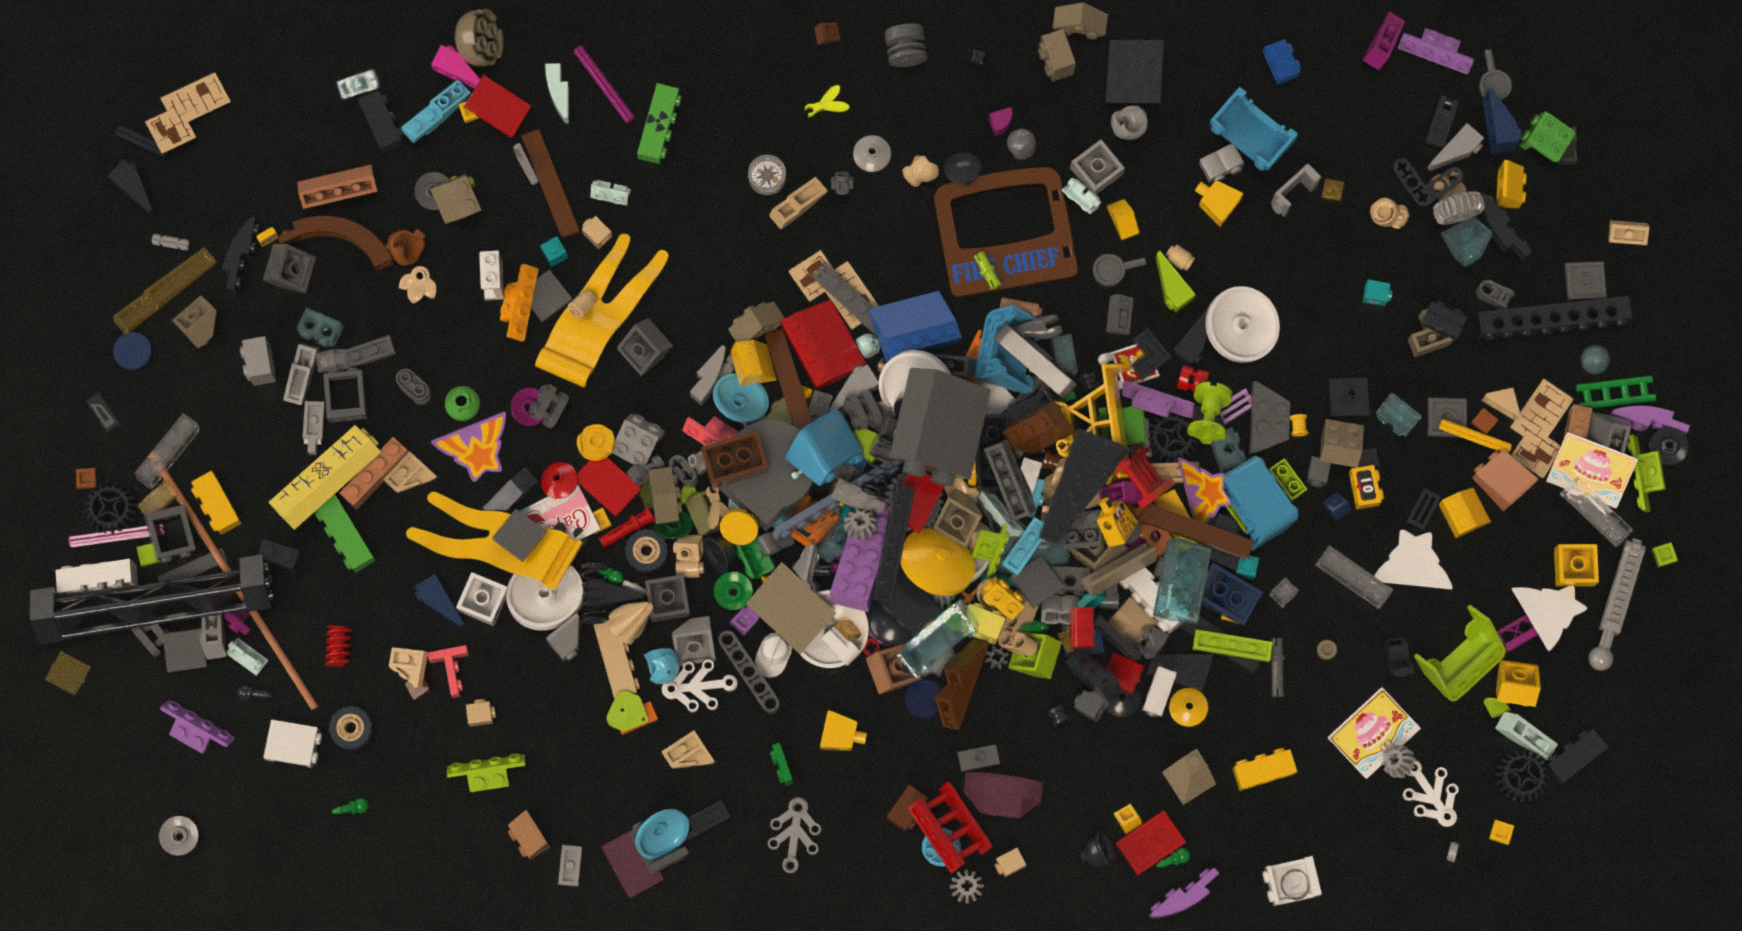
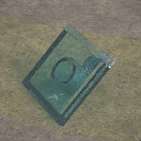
M1472 217L1442 232L1441 235L1455 259L1465 267L1481 258L1492 236V231L1477 218Z

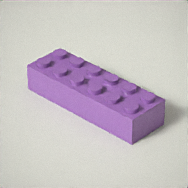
M878 497L877 500H880L883 503H885L884 500L888 498ZM884 509L881 514L872 511L873 518L877 520L875 525L877 530L872 532V538L866 536L865 541L862 538L855 541L854 536L851 538L848 536L830 591L831 603L861 611H869L888 521V510Z

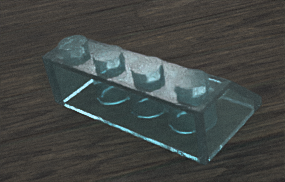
M1175 538L1166 542L1153 612L1154 616L1169 621L1198 623L1211 548L1181 538Z

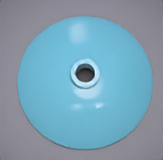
M736 373L721 377L713 389L715 405L722 414L731 420L741 423L755 422L761 419L768 409L769 399L763 386L760 383L740 386Z
M676 809L662 810L651 815L644 821L637 832L635 839L637 851L647 859L663 858L674 852L687 837L689 831L687 817L683 812Z

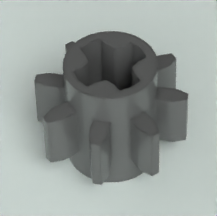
M837 172L835 177H831V189H835V192L840 195L848 194L850 189H854L853 177H849L848 172Z
M993 646L992 652L986 651V655L989 658L985 660V663L990 662L991 670L994 666L1001 670L1002 663L1004 665L1008 664L1004 658L1008 657L1009 654L1002 652L1003 647L998 650ZM994 654H997L998 657L1001 656L999 662L992 660Z

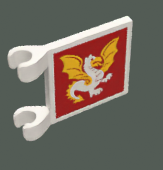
M1132 345L1111 353L1102 354L1099 356L1098 361L1100 365L1113 361L1114 364L1131 366L1144 354L1136 345ZM1132 368L1131 371L1118 373L1121 380L1118 381L1119 390L1122 389V384L1125 380L1138 384L1159 377V373L1156 370L1142 381Z

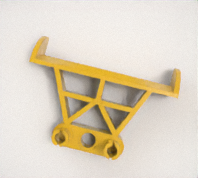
M1103 364L1104 384L1072 406H1068L1063 402H1056L1074 431L1073 414L1091 424L1086 431L1100 436L1099 428L1110 426L1112 441L1127 446L1117 373L1131 371V366L1125 364ZM1106 393L1109 420L1097 421L1095 399ZM1088 405L1090 419L1077 411ZM1075 433L1056 442V449L1064 458L1068 456ZM1124 470L1117 473L1118 479L1121 481L1132 482Z

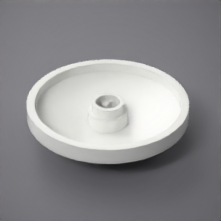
M1242 286L1227 289L1215 297L1206 314L1208 338L1213 347L1229 360L1241 363L1256 361L1272 350L1279 336V318L1274 305L1264 294L1253 288Z
M908 350L899 353L886 363L879 378V392L884 405L894 416V403L904 396L910 368L937 369L951 375L940 359L928 352Z
M571 565L556 590L543 586L536 579L514 574L507 586L506 600L512 616L520 624L534 630H551L560 627L578 613L584 599L581 596L584 593L583 583L578 572Z
M831 590L820 591L816 594L836 614L800 654L808 662L824 668H836L846 665L822 639L833 626L861 652L867 642L869 630L865 612L831 603Z

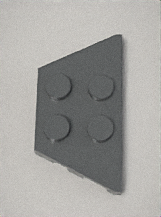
M1257 381L1252 382L1250 455L1289 440L1290 402Z

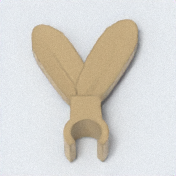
M708 487L706 495L712 504L708 524L711 529H714L718 524L719 516L723 518L729 509L720 502L718 487L713 488L715 493H711Z

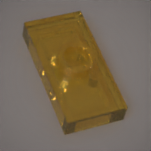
M165 480L142 500L137 507L144 515L160 511L168 506L179 494Z

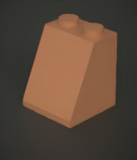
M1503 449L1500 453L1495 451L1488 458L1490 461L1486 465L1480 464L1474 470L1476 474L1472 478L1504 512L1528 491L1538 479Z

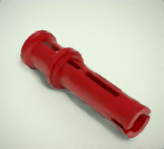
M646 507L643 512L636 516L632 515L626 523L599 537V540L603 547L606 548L635 530H642L641 527L648 523H654L655 519L648 507Z

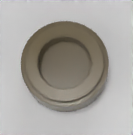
M1324 640L1317 646V654L1323 660H1330L1336 655L1337 647L1330 640Z

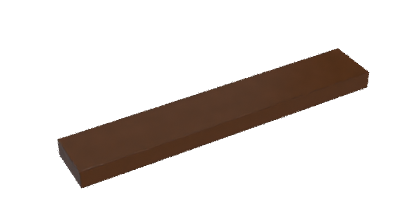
M539 129L522 135V140L561 238L564 239L579 233L580 231Z
M782 329L765 334V339L792 425L801 431L805 426L812 423Z
M1148 504L1141 509L1138 519L1141 523L1245 560L1249 558L1253 540L1152 504Z

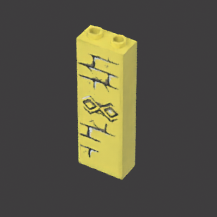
M357 426L352 427L270 500V505L295 530L381 453L376 447L378 442L364 428L360 430Z

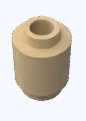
M1179 245L1171 246L1166 253V256H1168L1167 260L1181 270L1187 271L1195 260L1190 252Z
M589 291L581 292L569 303V313L575 318H582L594 307L596 298Z
M676 561V576L684 575V578H698L701 576V573H704V562Z

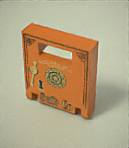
M808 495L786 521L818 501L813 500L810 503L812 497ZM827 510L823 512L824 515L815 521L814 519L808 521V524L803 528L811 534L808 538L797 530H793L790 536L806 547L810 545L816 547L839 521L840 516L836 514L832 518L834 512Z

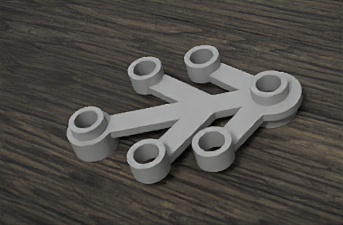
M800 797L792 799L789 803V810L780 817L774 818L770 823L771 828L777 831L782 828L784 822L793 817L791 826L768 841V847L776 850L779 848L780 843L790 836L788 858L783 861V869L787 873H794L798 869V861L795 859L798 837L807 847V852L810 855H815L818 852V845L813 843L801 828V818L810 827L809 831L814 836L820 834L821 827L807 813L808 804ZM800 804L802 806V809L800 811H796L794 808L795 805ZM774 821L780 822L778 828L773 827ZM813 826L819 828L817 833L812 832L811 828ZM772 840L777 841L776 847L770 846ZM811 845L816 847L815 852L809 851ZM789 862L794 863L793 869L787 868Z

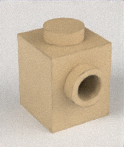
M686 535L678 538L673 545V551L676 553L677 560L700 561L704 554L703 536Z
M486 699L475 700L474 704L466 705L470 727L492 724L493 718H496L495 706H491L490 702H486Z

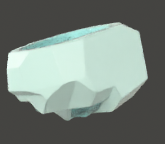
M864 334L856 339L858 348L865 358H870L879 352L880 343L874 335Z

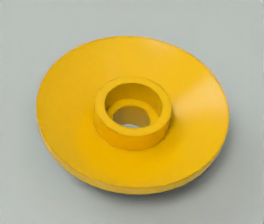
M1184 688L1172 696L1169 711L1172 718L1178 724L1191 727L1198 725L1204 720L1208 712V703L1200 691L1193 688ZM1187 703H1191L1193 705V708L1191 710L1186 708Z

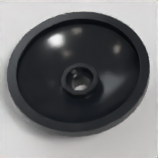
M872 600L866 617L870 632L878 640L889 645H903L910 643L920 634L919 632L913 637L876 600Z

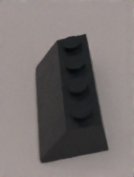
M985 414L975 458L976 486L979 492L1001 493L984 449L1007 439L1003 431L1009 425V414Z

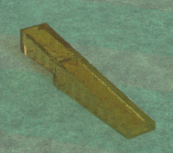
M204 247L144 290L142 296L113 316L114 322L124 334L129 333L216 264V260Z

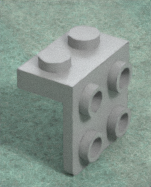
M631 414L624 420L615 440V448L612 453L633 465L637 464L643 467L647 465L656 443L662 439L665 431L657 424L645 421L642 416Z

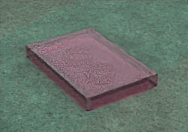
M631 831L602 846L629 899L664 880L660 871L651 875L629 835Z

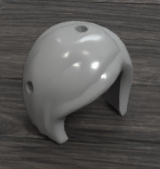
M1127 106L1122 110L1114 112L1111 118V125L1115 135L1126 140L1139 138L1147 129V114L1139 106Z

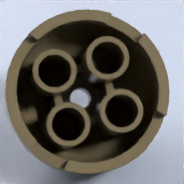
M489 9L467 12L460 18L455 29L457 50L461 57L473 66L494 65L497 58H501L503 52L502 29H498L495 22L497 17ZM493 38L494 41L487 42L486 39Z

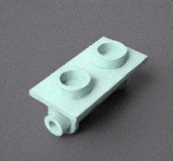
M1071 178L1068 185L1062 191L1068 198L1079 204L1084 211L1089 214L1093 213L1099 208L1100 198L1091 190H1088L1085 194L1083 191L1086 189V186L1078 179Z
M600 180L593 181V184H591V198L615 204H628V196L631 189L627 188V186L614 184L613 189H611V183Z
M239 638L234 642L231 641L228 645L229 649L226 654L256 676L268 662L265 657Z

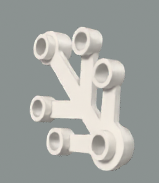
M707 659L702 663V668L690 683L681 684L687 675L695 670L692 662H686L683 665V670L674 680L663 684L662 693L668 699L677 698L687 706L690 712H696L699 708L698 702L690 700L682 693L690 691L704 702L709 710H715L718 707V701L715 698H710L701 690L724 688V690L730 692L736 689L737 680L734 676L727 675L723 680L701 682L706 674L714 669V663ZM707 662L712 664L710 669L704 667ZM686 665H691L693 667L692 670L686 671ZM728 679L733 681L731 686L726 685ZM674 686L675 691L669 692L668 687ZM710 701L716 702L714 707H710L708 704ZM695 703L697 706L695 709H690L689 705Z
M1414 761L1412 764L1417 766V771L1410 769L1411 775L1409 776L1416 778L1426 794L1417 793L1413 789L1408 788L1403 792V798L1406 801L1416 800L1433 804L1437 811L1426 809L1423 805H1417L1414 808L1415 816L1435 818L1444 827L1452 826L1457 819L1456 812L1453 810L1455 795L1458 793V786L1449 784L1446 787L1447 798L1444 806L1440 797L1443 781L1447 776V770L1440 767L1435 771L1436 779L1433 790L1421 772V764L1418 761ZM1439 770L1444 772L1443 777L1438 776ZM1450 786L1455 788V793L1449 792ZM1407 791L1412 793L1411 798L1406 797ZM1417 808H1422L1423 814H1418ZM1445 813L1450 815V820L1444 819Z

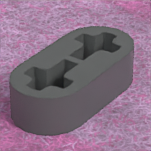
M675 455L669 460V467L672 468V473L677 475V479L683 486L692 488L698 483V476L695 470L690 467V464L684 457ZM678 462L679 464H681L683 469L680 470L677 466H675V463ZM687 473L690 477H692V480L689 481L688 479H686L684 474Z

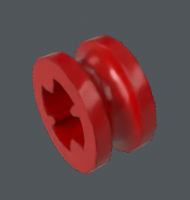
M873 638L867 639L863 648L864 654L871 656L879 652V642ZM868 643H873V646L874 644L877 646L873 653H870V650H866Z

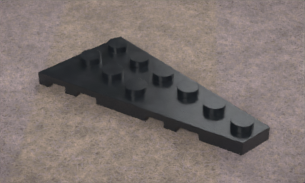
M1078 428L1038 538L1057 545L1108 481L1116 468L1119 467L1117 464L1129 454L1132 448Z

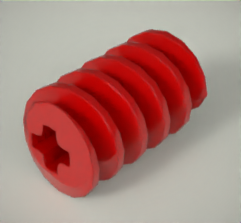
M327 626L332 630L327 631V635L331 638L326 640L330 644V646L326 647V651L331 653L326 654L325 657L330 661H327L325 665L344 667L345 663L350 662L345 656L351 654V652L345 650V648L351 647L350 644L345 643L346 640L351 639L346 633L351 632L352 629L345 626Z

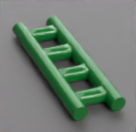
M1652 375L1577 384L1576 391H1583L1585 401L1584 403H1579V406L1596 409L1656 401L1655 394H1649L1647 383L1653 382ZM1639 384L1641 395L1630 397L1628 386ZM1621 387L1622 398L1611 399L1609 388ZM1602 389L1603 400L1592 401L1590 390Z

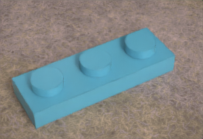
M1034 517L1002 563L1003 567L1016 576L1019 575L1042 542V539L1038 537L1043 522Z

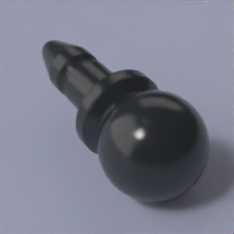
M241 685L237 690V695L242 700L271 697L270 693L256 690L253 686Z

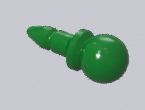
M611 567L609 569L606 568V571H596L605 575L604 579L609 580L613 585H619L623 581L622 572L613 570Z
M1039 619L1034 620L1031 624L1022 625L1020 629L1025 632L1032 631V633L1045 634L1050 626Z
M357 798L355 801H350L347 805L336 807L332 810V813L342 814L350 811L352 814L356 812L364 813L367 811L369 804L366 799Z
M1179 848L1172 852L1170 857L1162 859L1157 864V867L1186 863L1190 858V853L1186 848Z

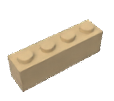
M610 620L603 624H594L614 699L617 693L624 690L638 695L639 683L637 678H633L631 672L635 670L632 659L628 660L626 655L627 652H630L628 644L623 643L621 637L616 638L609 628L611 625Z

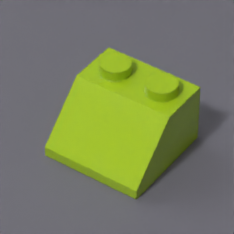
M1028 633L1027 636L1037 642L1036 652L1031 656L1012 653L1008 668L1031 676L1051 679L1062 642L1048 635Z

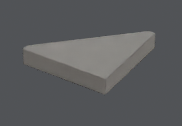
M520 143L514 145L513 149L516 158L530 183L533 185L538 183L539 181Z

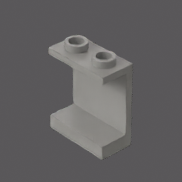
M1309 164L1304 166L1275 193L1271 202L1273 210L1285 217L1291 203L1284 196L1300 182L1312 192L1317 187L1321 176Z

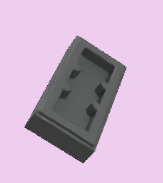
M996 745L958 752L961 772L1000 764Z

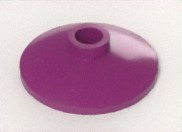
M524 388L514 395L511 402V412L518 423L525 426H534L544 419L542 417L539 421H536L530 417L529 412L531 405L539 397V390ZM526 403L529 405L528 410H525L524 405Z

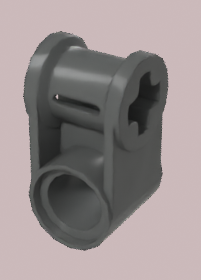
M1491 280L1483 281L1476 289V296L1480 300L1493 305L1499 310L1508 309L1507 305L1511 297L1515 295V292ZM1482 287L1489 288L1490 294H1485Z

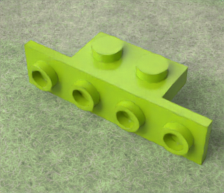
M1629 435L1628 449L1632 452V456L1638 459L1633 470L1636 473V478H1634L1635 488L1639 491L1640 496L1637 497L1638 506L1643 511L1650 512L1647 493L1666 489L1660 452L1640 454L1638 437Z
M1003 523L1000 534L988 530H980L972 550V558L989 561L985 579L995 575L1001 554L1004 552L1005 543L1007 544L1009 532H1006V523Z
M512 754L504 758L492 757L485 761L473 760L465 764L453 763L447 766V777L467 775L470 792L508 787L507 768L525 766V754Z

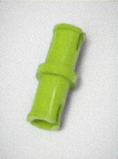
M982 251L978 253V256L975 255L974 259L981 269L980 273L985 277L990 289L994 290L998 288L997 286L1000 287L1002 284L994 271L995 267L990 264L985 252Z

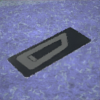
M99 393L86 401L106 432L119 425V422Z

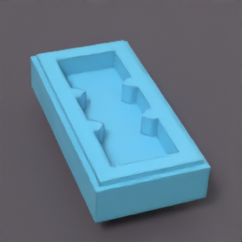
M1041 479L1037 480L1032 496L1036 510L1037 506H1042L1044 495H1041L1045 481ZM1036 511L1028 515L1027 517L1033 519Z

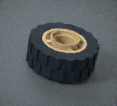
M643 529L642 531H636L628 539L625 546V554L632 568L642 571V573H651L664 565L667 559L668 547L665 539L657 532ZM645 546H649L652 549V553L648 556H644L641 553V549Z
M354 706L343 707V709L337 710L336 714L331 717L329 732L331 733V738L340 747L356 750L357 748L364 747L363 745L367 744L369 739L372 738V732L374 731L373 721L370 715L363 709ZM350 723H355L356 730L353 733L347 732V726Z

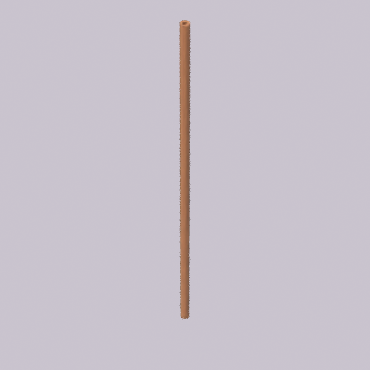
M156 452L152 453L149 456L180 506L184 505L186 515L222 571H231ZM242 591L236 592L241 601L245 603ZM258 611L249 612L311 710L316 709L318 704Z

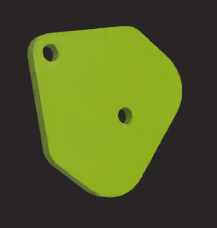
M625 690L617 693L607 714L608 724L621 731H627L645 724L648 721V717L641 698Z

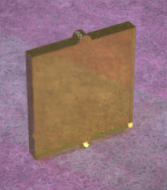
M60 652L55 663L51 664L52 668L45 680L76 695L82 683H85L84 679L91 667Z

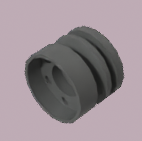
M920 24L897 25L884 32L886 45L890 47L887 50L888 56H890L888 58L889 65L894 67L914 66L928 59L926 45L922 43L925 40L923 26Z

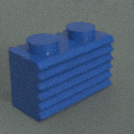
M1286 39L1264 47V56L1277 85L1299 76L1301 70L1298 60H1294L1292 56L1294 53L1290 43L1287 44Z

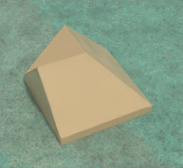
M1131 597L1107 621L1134 648L1136 644L1142 642L1141 635L1145 629L1150 631L1151 627H1155L1158 623L1154 618H1150L1144 609Z

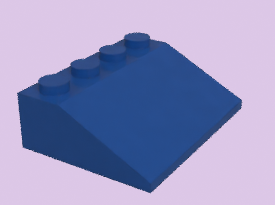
M939 291L868 310L886 363L903 351L920 350L929 352L955 345L962 338L956 319Z

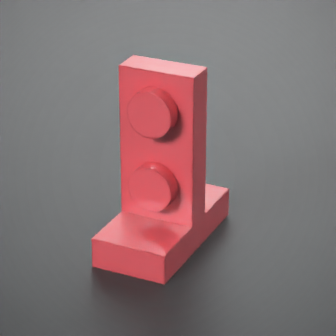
M466 645L428 653L430 663L445 661L450 693L453 698L460 697V691H463L461 679L457 680L456 672H459L458 661H454V659L469 656Z

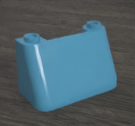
M1239 87L1210 120V125L1212 126L1210 129L1216 135L1221 134L1255 162L1254 165L1258 169L1268 171L1294 144L1298 133L1291 128L1289 131H1285L1284 125L1280 126L1253 104V100L1250 99L1248 101L1247 97H1245L1247 92Z
M1014 304L992 310L985 320L975 377L983 382L1026 394L1032 392L1034 379L1030 375H1025L1027 367L993 337L1006 323L1014 328L1037 318ZM1029 338L1034 342L1040 340L1039 338Z
M834 409L808 424L798 433L785 459L821 486L826 482L830 483L835 477L834 471L846 462L851 466L860 464L864 458V451L843 414Z

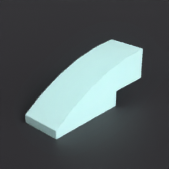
M545 64L548 88L554 106L563 121L569 123L568 82H562L560 64Z

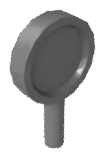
M1486 50L1484 52L1488 72L1482 76L1479 82V91L1484 97L1488 89H1493L1502 101L1509 95L1512 82L1505 72L1495 69L1492 50Z
M1104 254L1095 261L1093 276L1100 285L1106 287L1115 286L1123 279L1125 270L1146 265L1145 258H1140L1123 263L1116 255Z

